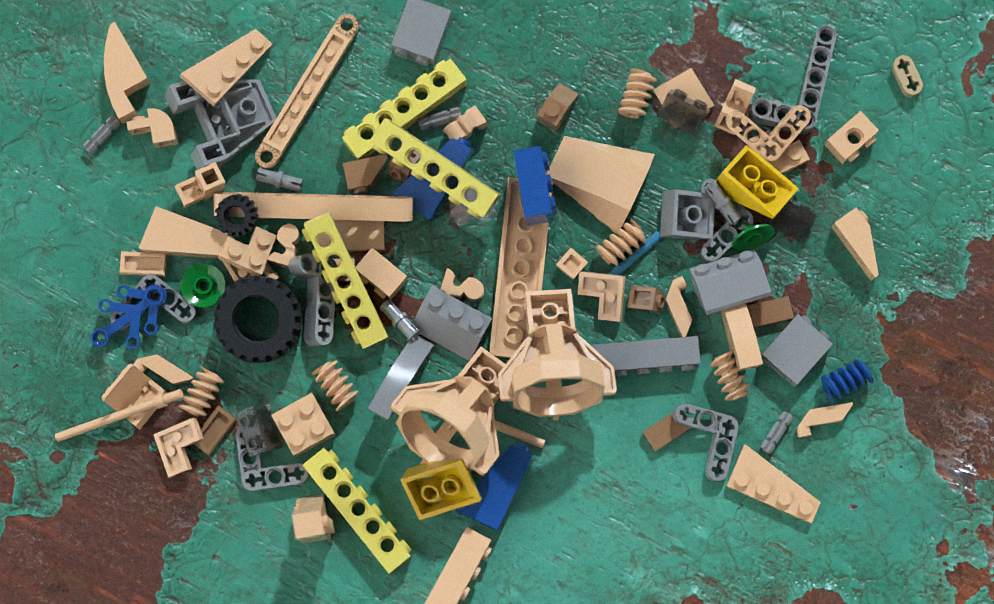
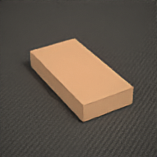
M121 251L120 275L145 276L154 274L157 277H166L167 254Z

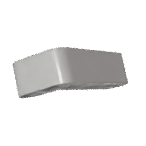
M303 254L291 258L288 267L292 275L308 278L304 340L311 347L327 345L333 338L335 299L331 292L335 289L331 282L327 284L321 272L322 262L317 263L313 254ZM328 257L327 262L331 266H337L335 260Z

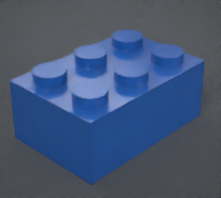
M541 146L514 150L524 218L527 226L553 222V215L557 214L554 196L550 197L549 194L553 192V185L550 174L546 175V171L550 170L547 152L542 153Z

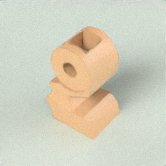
M475 105L468 109L464 115L458 116L457 120L447 125L443 129V133L449 139L455 138L458 140L459 137H462L466 140L473 133V129L478 128L481 130L486 128L488 124Z
M285 224L279 229L277 240L286 250L283 254L277 252L270 254L267 259L270 264L289 269V261L297 253L295 245L300 240V233L293 224Z
M447 268L441 291L459 299L465 295L471 302L482 299L484 287L479 280L468 277L460 286H455V275Z

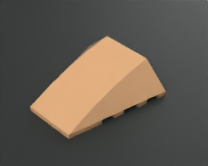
M564 136L547 174H550L552 182L557 187L574 198L578 204L589 210L599 221L605 223L617 234L616 230L622 227L655 154Z

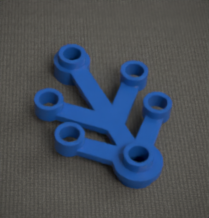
M121 285L117 288L116 294L119 298L134 297L143 299L137 305L116 303L109 299H102L98 304L101 312L114 311L125 314L105 329L94 330L91 334L93 345L97 347L106 346L110 342V336L131 321L126 345L131 349L138 348L141 344V340L138 337L141 314L148 307V322L144 325V331L148 335L156 334L159 330L157 324L158 308L167 299V293L160 285H151L146 290L133 289L127 285ZM123 287L128 291L126 296L120 294V290ZM154 292H158L160 295L156 301L152 299ZM105 301L110 305L107 310L102 308V303ZM149 324H154L155 331L152 333L148 331ZM100 333H103L105 335V340L103 342H100L98 340V335ZM133 337L137 340L135 346H131L129 342Z

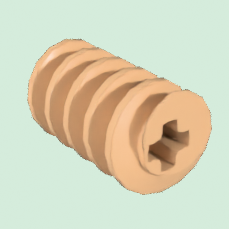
M631 68L632 74L628 76L630 82L626 83L625 88L627 91L623 93L625 99L621 100L620 104L622 107L618 109V113L628 118L638 119L639 116H646L647 114L641 108L649 107V104L644 99H651L652 96L646 92L654 90V87L649 82H656L657 79L646 71Z
M630 219L631 224L625 223L623 225L624 230L621 228L616 230L617 236L611 234L609 236L610 241L604 239L602 241L603 247L600 245L596 246L599 255L608 265L613 263L618 266V257L622 260L626 259L624 252L632 255L631 246L639 249V240L644 244L647 243L643 231L632 219Z
M734 350L716 357L710 364L711 367H718L714 375L722 376L717 381L718 384H726L721 389L723 393L729 392L725 397L726 401H734L753 393V391H746L750 383H742L747 377L746 374L739 375L738 372L740 371L734 365L736 358H731Z
M335 360L323 364L313 371L311 375L319 374L316 377V382H323L321 385L322 390L329 389L326 396L328 398L334 396L331 404H339L336 408L338 412L354 402L359 391H350L354 384L344 383L348 375L340 377L343 368L335 369L334 367L338 363Z
M203 367L201 368L204 373L196 372V376L200 381L192 380L191 382L195 389H187L191 397L184 396L182 398L186 405H178L179 408L196 417L207 415L203 407L211 408L207 400L216 399L211 392L220 391L216 383L224 384L220 376Z

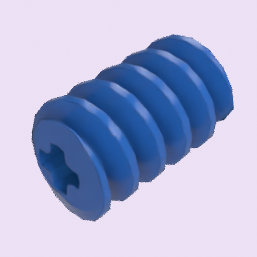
M859 359L854 360L853 364H846L845 369L839 367L837 373L831 371L829 377L827 375L821 377L822 388L831 403H833L834 395L841 400L842 391L849 396L850 387L857 392L858 383L865 388L866 379L871 384L874 383V380L867 366Z

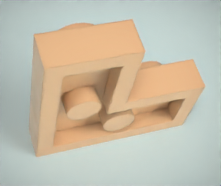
M770 130L765 131L768 135L771 133ZM759 135L749 139V141L756 142ZM764 137L760 145L767 150L766 156L768 154L773 155L775 153L773 150L775 146L769 147L765 144L764 141L767 138ZM798 140L791 143L779 158L767 162L783 174L808 162L810 159L801 141Z
M256 226L247 245L228 236L224 241L218 259L255 276H261L277 235Z
M579 272L578 295L600 297L598 320L622 321L626 276Z
M191 418L153 434L168 478L192 469L184 447L204 439L197 418Z

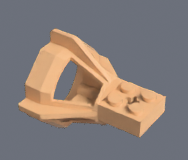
M571 289L525 292L528 337L498 374L500 400L503 402L512 401L513 408L537 417L552 416L554 421L559 420V416L575 415L601 403L603 395L616 394L614 367L590 346L575 329ZM547 313H551L553 317L547 316ZM561 379H579L582 381L562 387ZM546 381V388L531 386Z
M483 347L478 349L458 376L450 380L406 386L391 404L390 409L399 415L396 424L410 450L423 458L420 464L463 458L469 473L475 470L484 476L498 458L499 447L494 406L500 399L498 374L506 364ZM421 410L435 414L445 420L436 433L424 420ZM457 430L465 438L470 449L460 448L449 443Z

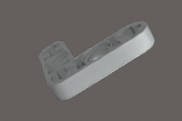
M715 179L705 180L701 185L700 192L706 193L704 187ZM730 200L742 215L741 218L747 217L746 223L753 224L752 214L743 205ZM715 206L714 209L727 222L713 235V239H709L701 249V257L707 263L719 260L732 247V241L727 243L721 239L723 231H730L734 239L738 235L737 231L742 232V229L746 226L742 224L736 231L733 227L738 224L739 219L733 222V227L729 226V221L721 210L716 209ZM716 239L719 245L725 249L722 250L719 247L715 252L716 257L712 255L708 257L706 255L708 252L706 248L712 249L717 244L713 241Z
M154 274L145 275L135 286L134 289L146 290L148 288L147 281L153 282L156 280L155 285L164 286L166 293H172L175 296V301L171 305L163 304L161 307L184 324L192 323L196 319V308ZM154 292L152 294V299L155 301L158 300L160 297V295H158V297L155 298V296L158 294L157 292ZM128 297L122 303L131 304V300L134 297ZM178 304L186 310L191 308L189 311L191 316L189 318L187 316L181 318L183 314L176 308ZM114 312L111 316V322L113 323L117 320L118 316H122L125 313ZM131 321L119 330H128L130 328Z
M690 404L676 406L673 411V418L676 423L713 434L705 466V474L711 481L723 480L728 474L738 432L737 420L732 416ZM686 409L687 414L695 415V417H688L682 420L683 416L679 412ZM703 414H708L711 418V423L708 427L703 426L700 422ZM727 421L732 426V429L727 430L725 437H730L729 440L719 438V435L725 434V427H722V424L727 423ZM719 442H723L727 446V451L724 455L718 454L716 450ZM714 457L717 459H724V462H719L718 469L721 470V474H717L716 476L715 472L712 471V467L717 466L718 460H713Z
M243 425L238 428L236 440L243 486L247 490L261 491L304 484L308 480L309 473L303 467V464L300 463L262 468L257 431L250 425ZM248 429L250 433H253V436L249 437L250 445L255 444V448L247 447L242 450V445H247L246 440L241 438V435ZM247 452H254L256 454V461L253 464L249 465L244 462L243 458ZM296 468L305 472V475L301 476V480H297L293 476L288 477L290 482L286 483L284 469H288L289 474L295 473ZM273 471H279L282 474V480L277 484H273L269 480V476ZM265 472L266 486H263V481L256 482L255 487L247 483V480L251 477L250 475L254 474L255 478H263L261 473Z

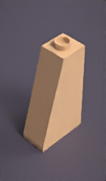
M156 206L139 249L145 253L218 259L228 233H223L221 230Z

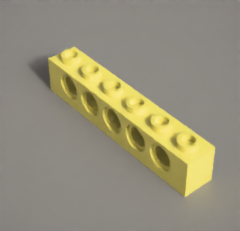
M451 58L446 62L445 60L439 62L434 67L435 70L430 74L424 73L416 80L417 83L409 88L407 86L398 93L399 96L391 101L389 99L380 106L381 109L374 114L372 112L367 114L362 119L361 124L357 127L351 126L344 132L343 142L356 160L367 158L376 152L373 149L375 144L370 142L371 139L365 140L361 136L365 131H371L374 135L383 118H389L392 122L406 130L417 122L419 118L424 117L467 85V79ZM437 79H443L446 82L442 87H436L433 83ZM419 92H425L428 95L424 100H418L415 96ZM401 105H407L410 108L407 113H400L397 110Z
M384 118L370 142L375 144L373 149L382 155H385L386 152L390 154L395 164L402 168L406 165L412 169L411 174L421 181L423 178L430 181L431 184L429 186L439 193L443 190L450 195L448 198L450 201L458 206L461 203L469 208L467 212L477 219L480 216L483 218L487 217L501 194L387 118ZM396 138H399L402 142V146L398 151L392 148V141ZM414 151H418L421 155L420 161L416 164L412 163L410 155ZM434 163L440 169L436 176H432L429 173V167ZM451 176H455L458 179V186L455 189H451L448 186V179ZM470 189H474L477 192V199L473 202H470L466 197Z
M328 211L304 222L305 229L302 230L307 242L312 241L315 247L312 250L317 263L322 262L325 268L321 272L327 284L331 282L335 289L331 293L336 303H341L345 310L341 314L346 324L351 323L354 329L351 335L356 345L361 344L364 349L387 338L386 330L330 212ZM321 234L330 236L331 241L328 245L318 243L317 239ZM338 255L341 259L340 263L337 266H331L327 262L329 256ZM342 275L350 278V283L344 287L337 283L338 278ZM357 296L360 299L359 305L356 307L349 306L347 304L348 298ZM360 317H367L370 320L369 325L366 327L358 326L357 320Z
M323 448L305 462L303 467L386 571L391 574L411 558L409 552L412 549L404 539L399 542L394 535L397 533L396 529L389 521L386 524L380 518L383 513L375 503L370 505L365 498L368 497V494L360 485L356 488L351 482L354 477L345 467L342 470L337 462L340 459L332 449L327 452ZM328 468L336 469V476L332 480H327L324 477V472ZM344 485L349 486L351 489L350 495L346 498H341L338 494L340 487ZM358 503L365 506V512L361 516L353 514V507ZM372 521L378 522L380 526L379 531L375 534H370L367 531V525ZM386 539L394 542V548L390 552H384L381 548L382 542Z

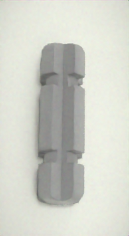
M459 107L450 109L449 112L445 110L431 114L428 118L426 116L418 119L419 127L421 130L430 129V126L437 127L450 123L451 120L455 121L458 116H462Z
M110 116L106 120V124H102L91 136L92 139H88L83 144L84 149L88 153L93 154L98 149L97 146H101L112 134V130H116L120 126L119 120L114 116Z
M785 411L781 413L778 418L779 421L770 430L767 440L765 439L760 446L766 453L770 454L773 451L775 443L779 442L787 429L786 426L793 420V416Z

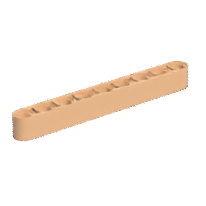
M250 192L214 193V216L217 215L215 209L218 208L219 202L224 198L242 194V196H248L250 201L253 200L255 202L253 205L258 208L256 213L259 214V218L313 219L329 211L333 220L413 221V197ZM232 207L228 216L245 217V214L241 208Z

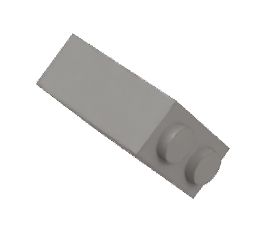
M408 0L391 43L394 54L401 58H407V56L414 58L417 63L427 66L428 63L434 65L452 18L451 10L423 0Z
M799 314L796 315L761 355L762 360L793 387L803 379L833 344L829 341L831 338L822 330H816L812 326L813 322L807 316L803 315L801 317Z

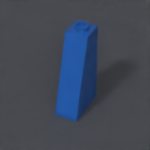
M459 137L458 140L451 138L437 152L463 169L474 149L470 148L471 143ZM434 163L429 167V173L432 176L438 175L440 169ZM411 175L391 196L413 197V210L427 219L433 220L448 194L443 190L439 193L429 186L431 182L423 178L421 181ZM451 176L448 179V186L451 189L457 180L455 176Z
M519 443L517 446L511 445L476 484L481 501L457 508L455 511L498 531L533 454L529 453L530 449Z

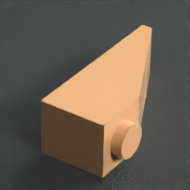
M856 207L837 220L831 228L868 278L873 281L879 274L871 229L868 224L869 219L862 210L859 212Z

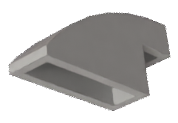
M420 336L415 339L412 338L407 343L370 403L369 411L387 421L391 419L394 413L390 409L391 404L406 386L413 385L434 347L433 343Z

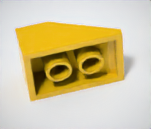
M748 145L741 150L716 179L717 184L726 195L731 197L732 201L772 219L799 189Z
M463 458L426 462L408 468L400 479L419 520L481 501V496Z

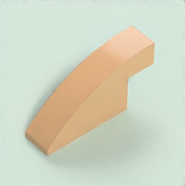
M113 22L110 24L105 43L104 76L111 104L118 119L124 124L138 116L128 96L151 83L118 26Z
M746 303L722 310L721 315L730 351L734 350L738 371L762 366L760 349Z

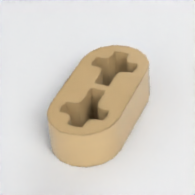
M905 55L897 57L892 64V71L898 85L905 96L916 97L921 92L923 83L914 62ZM900 62L908 65L905 69L907 74H905L903 69H898ZM908 78L912 84L917 85L915 91L907 88L909 85Z

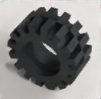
M242 194L224 198L219 202L218 208L215 209L217 215L214 218L218 221L217 227H221V232L228 233V236L235 235V237H239L250 232L257 224L256 219L259 218V214L256 213L258 208L253 205L255 202L253 200L250 201L248 196H242ZM232 207H239L244 211L245 218L241 224H235L229 219L228 214Z

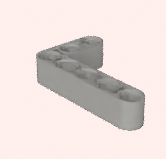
M829 25L821 26L813 39L798 100V105L808 108L811 113V119L809 121L810 125L805 126L799 134L809 133L816 123L836 41V31ZM821 34H826V35H828L829 38H830V41H828V42L822 41V40L820 39V35H821ZM815 55H821V56H823L824 59H825V62H823V63L817 62V61L815 60V57H814V56H815ZM810 76H816V77H818L819 80H820V83H818V84L812 83V82L810 81L809 77H810ZM805 97H811V98H813L814 101H815V104H814V105H808V104L805 102L804 98H805ZM758 99L752 105L750 118L755 123L775 128L781 121L777 114L780 112L787 114L794 106L767 99ZM755 108H764L766 110V114H757ZM796 111L795 115L797 118L793 122L789 119L787 123L796 130L798 126L794 123L800 118H805L803 116L805 111ZM782 127V128H781L782 130H786V131H790V132H791V130H790L789 127Z

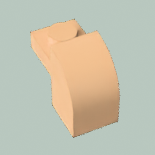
M735 79L715 123V127L735 135L726 126V117L732 111H739L745 114L756 88ZM732 117L733 124L731 126H739L741 117Z
M150 108L147 109L148 118L137 116L132 118V121H127V128L131 135L151 132L153 144L156 148L179 144L173 122L161 110Z
M216 162L196 170L195 177L175 185V190L185 208L200 200L205 199L206 201L212 198L215 192H221L225 188V180Z

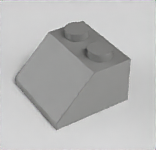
M677 189L662 192L660 237L673 239H713L715 202L708 193Z

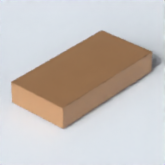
M789 296L747 306L753 328L794 319Z
M218 405L201 427L204 439L194 443V445L210 456L237 419Z
M684 411L679 412L683 416L682 420L688 418ZM673 413L642 432L654 452L691 429V427L676 423Z

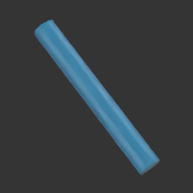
M656 231L646 240V244L642 243L639 249L636 248L632 255L629 254L625 260L621 261L608 274L620 275L663 237H660V233Z

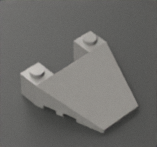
M239 80L215 106H212L185 81L169 85L165 94L173 115L194 109L208 142L195 146L191 154L197 170L216 162L220 169L268 129L276 120V115L260 80Z

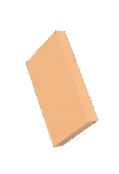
M333 220L348 251H369L371 248L376 251L385 250L384 221ZM321 234L317 241L321 245H328L331 238L327 234Z

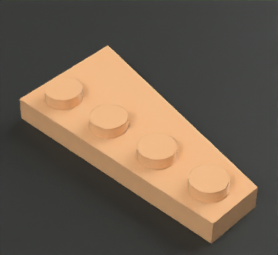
M255 29L182 72L179 77L212 106H215L272 46V43Z
M746 444L743 445L726 487L811 524L821 502Z

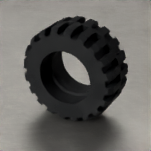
M248 276L247 278L239 279L231 286H228L224 290L223 295L219 296L217 300L218 304L213 312V316H215L213 327L217 332L216 337L224 346L223 348L239 360L250 363L274 361L287 354L296 344L297 338L300 337L302 331L301 324L303 323L301 305L298 303L295 294L285 284L265 276ZM253 298L269 300L275 305L279 313L280 321L277 331L270 338L263 341H253L246 338L240 332L237 325L239 309L245 302Z

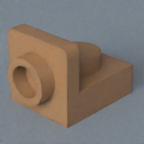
M418 151L411 153L410 159L412 163L416 164L420 161L421 155ZM392 157L386 173L394 180L404 183L409 178L412 169L406 165L403 168L392 161Z
M631 286L627 308L661 314L662 308L665 305L663 291L654 287Z

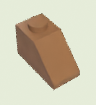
M559 83L537 114V122L557 132L579 94Z
M387 153L385 155L343 163L350 194L363 195L368 192L367 190L373 188L389 163Z

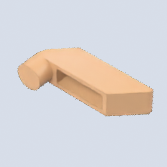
M682 276L673 279L665 303L680 337H686L692 318L680 291L687 289L686 282Z
M157 354L137 359L133 364L143 373L149 368L174 385L195 380L194 377Z
M853 402L810 409L796 428L798 438L811 436L810 427L842 421L852 407Z

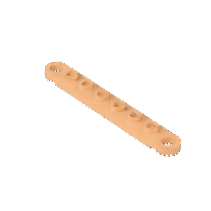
M344 14L337 19L255 154L257 164L263 169H271L278 163L356 35L359 25L353 15ZM346 20L354 24L350 31H344L341 28V24ZM264 152H271L273 159L271 162L265 163L261 161V155Z

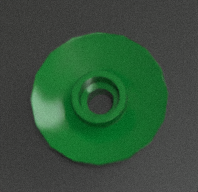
M748 224L733 239L732 247L736 251H746L759 247L772 238L775 229L769 224Z
M199 263L185 271L181 279L180 289L183 297L189 304L199 308H207L215 305L219 296L223 295L226 282L224 275L217 267L207 263ZM203 283L208 284V288L205 291L200 289Z

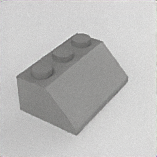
M755 249L690 268L694 292L706 315L772 295L762 262Z
M432 286L419 308L413 325L421 331L420 335L470 361L490 327L492 318Z

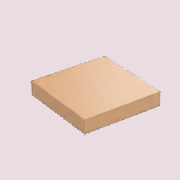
M692 68L653 90L655 97L675 129L714 107L713 102Z

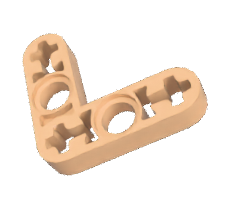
M802 105L794 106L769 135L739 111L730 112L726 117L725 123L734 134L767 161H774L779 158L809 123L811 113L808 108ZM804 110L803 116L805 118L804 120L798 119L794 123L798 126L795 130L787 121L790 119L793 122L797 118L795 112H802ZM740 116L741 118L739 121L744 126H747V123H750V125L744 129L742 135L739 134V132L742 131V129L739 126H731L733 124V121L731 120L732 117L738 118ZM782 127L790 128L791 135L789 138L781 139L779 137V131ZM757 130L759 132V138L756 142L748 141L747 134L749 131ZM764 137L767 138V140L764 141L765 144H767L769 147H772L773 145L775 146L773 148V150L775 151L773 155H765L767 153V150L760 145L763 142Z

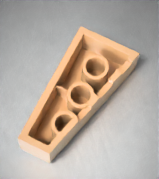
M324 494L297 498L295 510L292 513L296 539L304 544L332 539L331 533H335L334 524L327 514Z
M466 527L425 604H458L460 599L464 601L470 591V588L467 587L470 580L475 581L481 570L478 567L480 561H486L492 550L488 547L491 540Z

